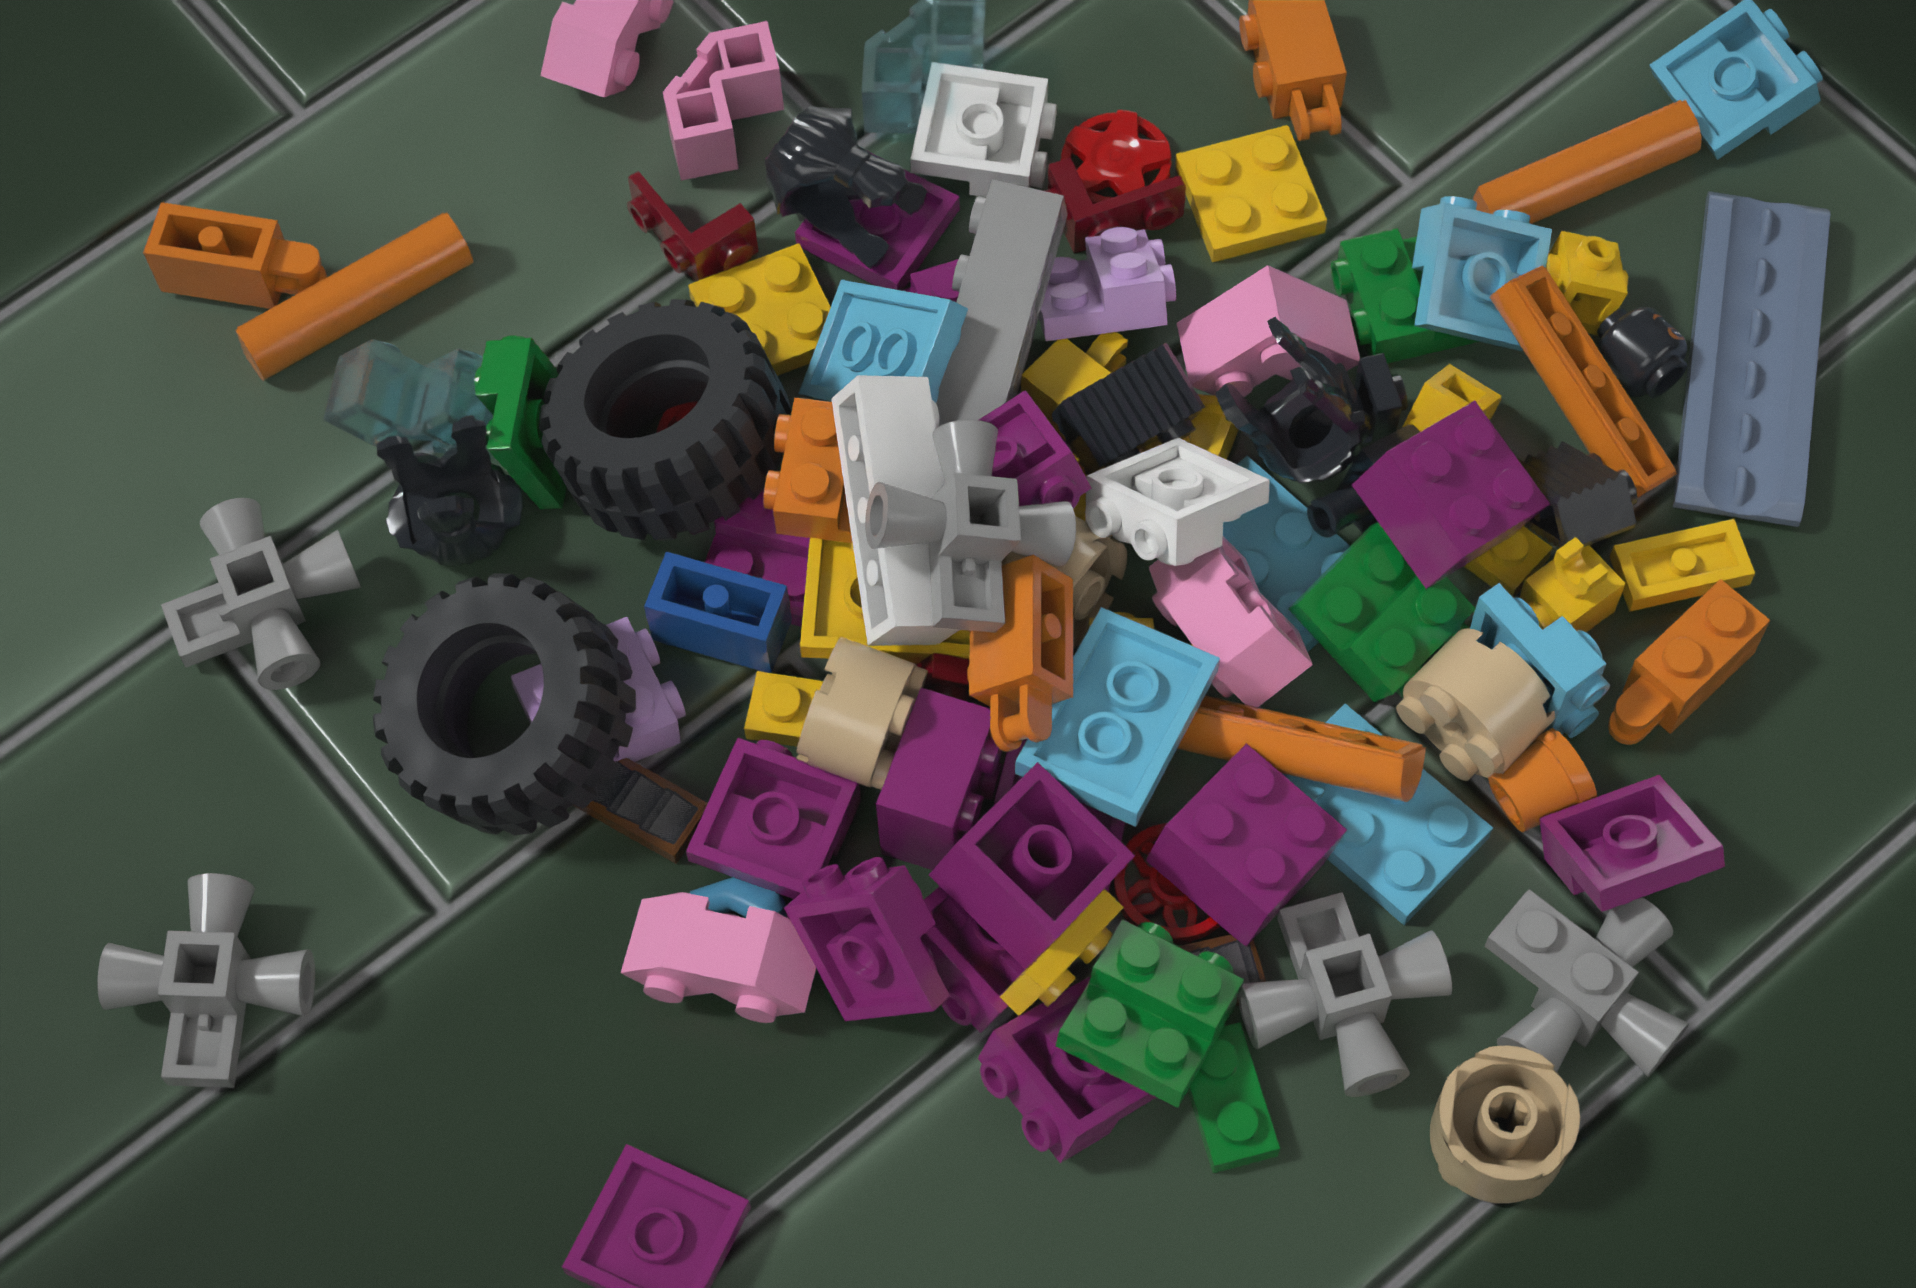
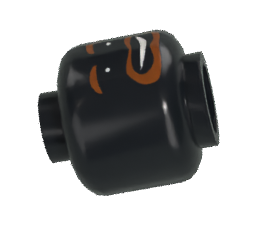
M1639 307L1629 312L1624 308L1618 309L1610 314L1597 330V335L1601 338L1597 348L1629 397L1648 395L1650 398H1656L1661 396L1679 381L1687 369L1688 365L1684 360L1687 353V343L1684 337L1653 307Z

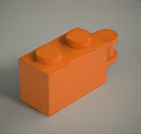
M1249 0L1247 15L1240 16L1239 18L1241 41L1245 51H1254L1257 61L1253 64L1255 89L1259 98L1267 97L1273 119L1290 116L1299 141L1309 140L1310 133L1328 130L1330 135L1341 134L1342 121L1339 107L1342 106L1347 72L1325 0Z
M164 202L160 204L143 252L161 292L268 309L278 305L281 293L296 295L328 277L324 267L321 265V257L318 250L311 244L285 240L278 220Z
M1035 555L1002 565L1005 624L995 633L970 630V663L967 671L969 695L990 706L991 735L998 748L1005 752L1018 749L1024 739H1029L1035 743L1048 739L1052 732V704L1073 698V579Z
M1720 579L1635 659L1622 690L1623 694L1618 698L1608 722V730L1611 736L1622 744H1636L1658 724L1671 734L1755 653L1770 619Z

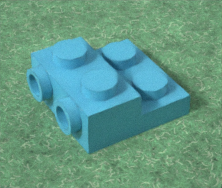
M1743 0L1649 65L1653 76L1673 102L1679 100L1687 101L1698 121L1702 141L1717 160L1764 128H1766L1770 135L1821 101L1817 84L1823 80V77L1813 60L1805 51L1795 55L1785 42L1789 38V33L1777 14L1771 8L1762 13L1753 0Z
M1442 197L1440 204L1422 208L1412 269L1423 271L1414 326L1523 351L1489 297L1510 280L1542 265L1546 267L1552 229L1529 224L1530 216L1518 211L1496 210L1493 214L1476 210V201L1462 197Z
M1500 583L1481 595L1470 629L1483 632L1476 641L1491 650L1499 642H1502L1515 651L1537 673L1551 696L1543 704L1545 712L1548 713L1555 710V719L1545 731L1554 728L1561 734L1566 733L1569 738H1573L1583 732L1599 715V711L1593 705L1610 688V684L1602 677L1606 662L1603 660L1597 643L1586 632L1582 630L1576 631L1563 616L1542 630L1539 627V621L1533 609L1523 599L1519 597L1513 598Z

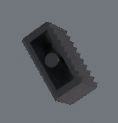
M1164 343L1146 355L1099 379L1094 384L1067 397L1057 406L1052 413L1053 421L1058 424L1060 432L1065 436L1066 442L1071 446L1073 454L1077 456L1079 464L1084 467L1085 474L1089 475L1140 454L1139 450L1158 439L1161 444H1164L1176 438L1183 439L1196 430L1192 420L1195 419L1205 406L1168 344Z
M1561 441L1558 449L1551 445L1547 453L1539 450L1536 457L1528 454L1525 461L1518 459L1550 503L1525 526L1527 529L1530 528L1532 533L1536 532L1538 536L1541 535L1543 540L1547 539L1549 543L1552 542L1555 547L1561 548L1575 537L1586 547L1635 527L1636 519L1633 505L1637 504L1638 496L1634 482L1625 470L1615 471L1604 465L1597 454L1591 453L1587 455Z

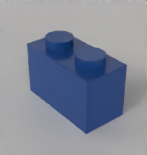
M670 552L665 553L644 605L652 640L767 673H772L792 621L787 585Z

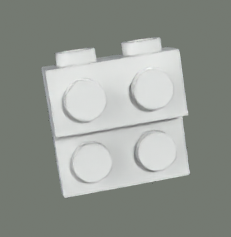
M932 62L911 155V173L969 181V195L982 197L987 196L991 179L1029 188H1043L1048 153L1039 152L1038 150L1041 138H1053L1057 115V104L1047 103L1048 79Z
M1180 438L1173 439L1086 476L1092 489L1086 492L1085 511L1086 522L1091 531L1101 538L1112 535L1118 541L1132 544L1135 552L1144 560L1149 561L1157 558L1162 563L1174 566L1189 564L1196 557L1221 547L1224 522L1237 520L1242 514L1269 503V479Z

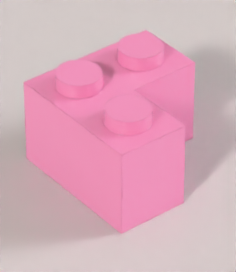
M1267 265L1177 322L1189 381L1194 388L1216 396L1215 393L1222 386L1229 382L1245 397L1251 393L1255 386L1275 374L1292 380L1293 377L1290 370L1301 366L1277 343L1272 335L1267 321L1273 317H1276L1285 324L1292 333L1296 334L1306 344V347L1324 354L1335 364L1342 363L1346 371L1359 364L1360 356L1347 300Z

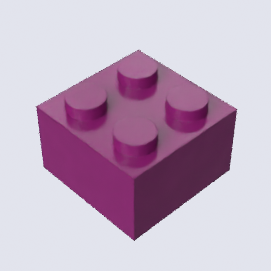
M1475 400L1388 450L1352 484L1426 589L1512 537L1550 504Z
M920 688L876 803L881 854L933 870L954 845L979 821L983 800H995L1004 764L999 763L1002 750L995 744L991 735L989 708Z
M1246 743L1165 825L1146 861L1235 939L1247 947L1279 913V909H1282L1324 865L1347 829Z
M1037 762L954 845L929 876L1022 967L1027 969L1067 929L1135 855Z

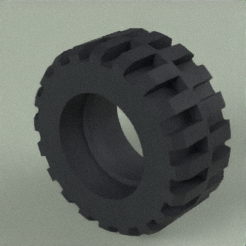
M671 299L668 306H661L657 302L639 305L638 312L627 316L621 312L607 319L609 325L597 333L593 329L579 339L580 347L573 354L567 352L558 363L556 371L559 375L557 378L549 379L542 399L545 405L541 406L539 413V429L543 434L541 442L544 450L585 515L591 516L594 523L606 531L615 533L619 531L623 537L645 540L647 534H651L654 540L677 539V533L688 530L690 534L695 535L709 530L708 523L722 516L727 521L740 512L739 504L748 497L754 500L764 490L766 481L764 478L769 470L777 471L784 453L775 452L774 450L777 419L779 414L790 415L791 406L789 398L757 335L751 332L744 320L736 314L725 312L722 307L702 301L696 307L694 301ZM698 401L695 407L674 425L652 435L634 438L647 422L663 411L680 404Z
M494 573L489 576L488 583L477 576L460 581L455 585L457 593L449 595L442 590L425 602L428 610L419 618L412 614L399 629L405 634L397 647L389 645L382 664L387 666L384 680L376 679L373 701L381 705V713L373 715L375 738L387 743L381 747L380 755L387 769L398 775L399 785L409 795L424 802L426 806L464 825L467 824L481 832L498 835L502 831H506L514 836L533 833L537 829V822L551 828L569 818L567 808L573 804L584 809L598 796L597 792L593 789L602 777L610 781L620 766L613 759L619 746L626 748L629 746L633 727L625 723L626 713H634L636 710V690L623 682L631 679L633 673L628 657L617 649L618 639L606 625L595 618V615L545 582L531 577L521 580L513 574ZM538 654L543 669L544 687L541 703L533 721L527 730L507 748L489 756L475 758L468 741L467 720L470 705L478 688L492 671L508 660L522 655Z

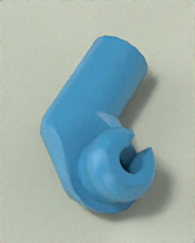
M734 877L690 891V894L709 897L710 904L708 909L714 912L730 913L735 911L746 918L748 908L751 906L775 911L788 918L783 909L786 902L781 894Z

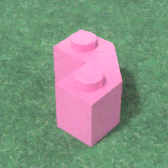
M576 0L574 5L562 2L552 20L540 76L601 97H607L626 90V87L633 82L639 67V53L635 52L638 35L660 28L661 23H664L670 14L673 0Z
M767 21L709 33L696 49L697 58L681 78L675 76L663 91L669 132L681 181L739 169L731 121L784 110L780 70Z
M1224 536L1221 547L1196 557L1189 564L1174 566L1157 560L1149 566L1157 590L1152 599L1161 614L1172 625H1178L1194 647L1220 658L1218 672L1212 681V685L1225 698L1235 694L1245 705L1259 707L1313 665L1298 629L1260 593L1246 558Z
M685 892L641 900L621 974L645 985L643 992L647 996L662 1002L680 1003L683 997L714 993L737 1005L735 1011L738 1015L761 1023L774 1022L776 1016L805 1012L816 966L790 919L775 911L751 906L748 908L746 918L730 913L714 912L708 909L710 904L709 897Z

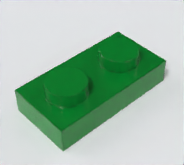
M1239 1022L1224 1026L1188 1089L1189 1098L1212 1173L1278 1157L1280 1151L1241 1024Z

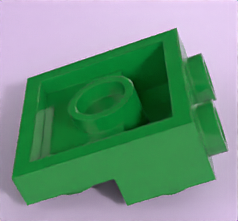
M1398 228L1340 241L1338 258L1331 261V277L1335 291L1338 296H1347L1352 310L1349 313L1357 346L1364 345L1368 356L1384 353L1387 363L1480 342L1414 326L1423 271L1412 269L1417 236L1402 239Z
M510 335L503 337L501 340L486 341L482 365L478 367L475 373V395L493 415V419L487 424V450L540 510L563 508L567 486L544 450L541 442L543 434L539 429V413L541 406L545 405L542 400L549 379L557 378L559 374L556 371L557 368L532 338Z
M1379 522L1370 526L1288 608L1373 702L1391 696L1395 692L1401 698H1404V686L1424 666V662L1436 650L1439 651L1458 631L1470 629L1464 621L1476 609L1447 577L1426 589Z
M1122 919L1093 966L1087 987L1061 1027L1056 1047L1178 1108L1234 1011L1244 979L1234 975L1232 965L1219 954L1202 952L1196 956L1173 945L1171 935L1160 925L1152 922H1142L1135 926Z

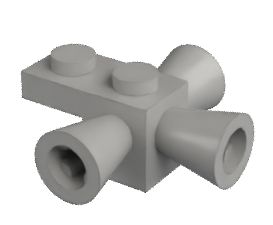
M958 420L943 424L934 430L932 437L945 484L932 498L886 483L877 482L871 490L867 503L865 531L867 542L872 549L928 543L933 627L997 632L1005 624L1001 561L1010 552H1014L1024 556L1035 555L1046 563L1062 567L1068 562L1075 543L1076 518L1074 509L1068 501L1019 506L1017 479L992 476L998 429L985 421Z
M234 498L213 506L202 516L200 528L219 554L210 558L218 583L161 604L185 667H189L253 642L258 682L261 687L279 690L293 687L308 680L318 671L320 660L297 627L298 624L306 622L298 599L361 588L338 529L283 563L271 536L265 537L261 506L256 500L251 498Z
M214 873L190 877L188 879L191 931H168L164 956L113 943L106 944L102 951L98 968V996L101 1007L104 1010L163 1001L171 1012L161 1078L169 1086L234 1088L246 1003L305 1017L310 1012L315 988V964L312 951L307 949L251 959L238 939L240 928L255 891L254 886L244 879Z
M1528 889L1489 935L1484 946L1539 988L1531 1005L1535 1010L1497 1039V1046H1517L1532 1050L1550 1061L1555 1066L1554 1070L1558 1072L1573 1040L1575 1039L1582 1046L1586 1047L1603 1026L1642 1072L1649 1077L1689 1026L1688 1022L1628 993L1639 973L1633 966L1673 935V928L1666 916L1655 905L1641 897L1628 904L1610 909L1594 939Z
M1343 892L1279 909L1277 919L1298 980L1242 984L1238 1002L1247 1034L1254 1048L1259 1049L1313 1021L1320 1040L1337 1036L1346 1096L1360 1097L1374 1094L1404 1081L1410 1075V1071L1380 1023L1384 1022L1392 999L1451 995V974L1446 955L1437 935L1430 930L1378 957L1370 934L1358 936Z

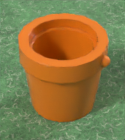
M1554 728L1548 729L1538 736L1503 774L1494 773L1488 777L1489 785L1496 801L1511 823L1521 832H1526L1540 825L1539 818L1597 797L1594 782L1585 764L1569 741Z

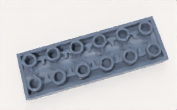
M1708 191L1702 231L1676 471L1678 474H1676L1673 507L1799 527L1806 497L1830 225L1829 209L1790 203L1763 202L1750 197Z

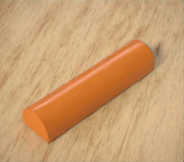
M1686 100L1674 102L1478 186L1473 200L1477 202L1476 210L1493 214L1496 210L1518 211L1530 216L1529 224L1536 223L1698 153L1702 144L1698 121Z
M442 213L237 327L236 333L244 355L258 376L264 381L473 264V257L454 221L448 213Z
M1542 265L1510 280L1489 297L1590 454H1597L1604 465L1615 471L1625 470L1634 482L1638 498L1678 474L1546 267Z
M1209 696L1203 698L1177 748L1229 761L1247 743L1280 773L1403 802L1410 801L1416 792L1422 775L1426 748L1422 747V744Z

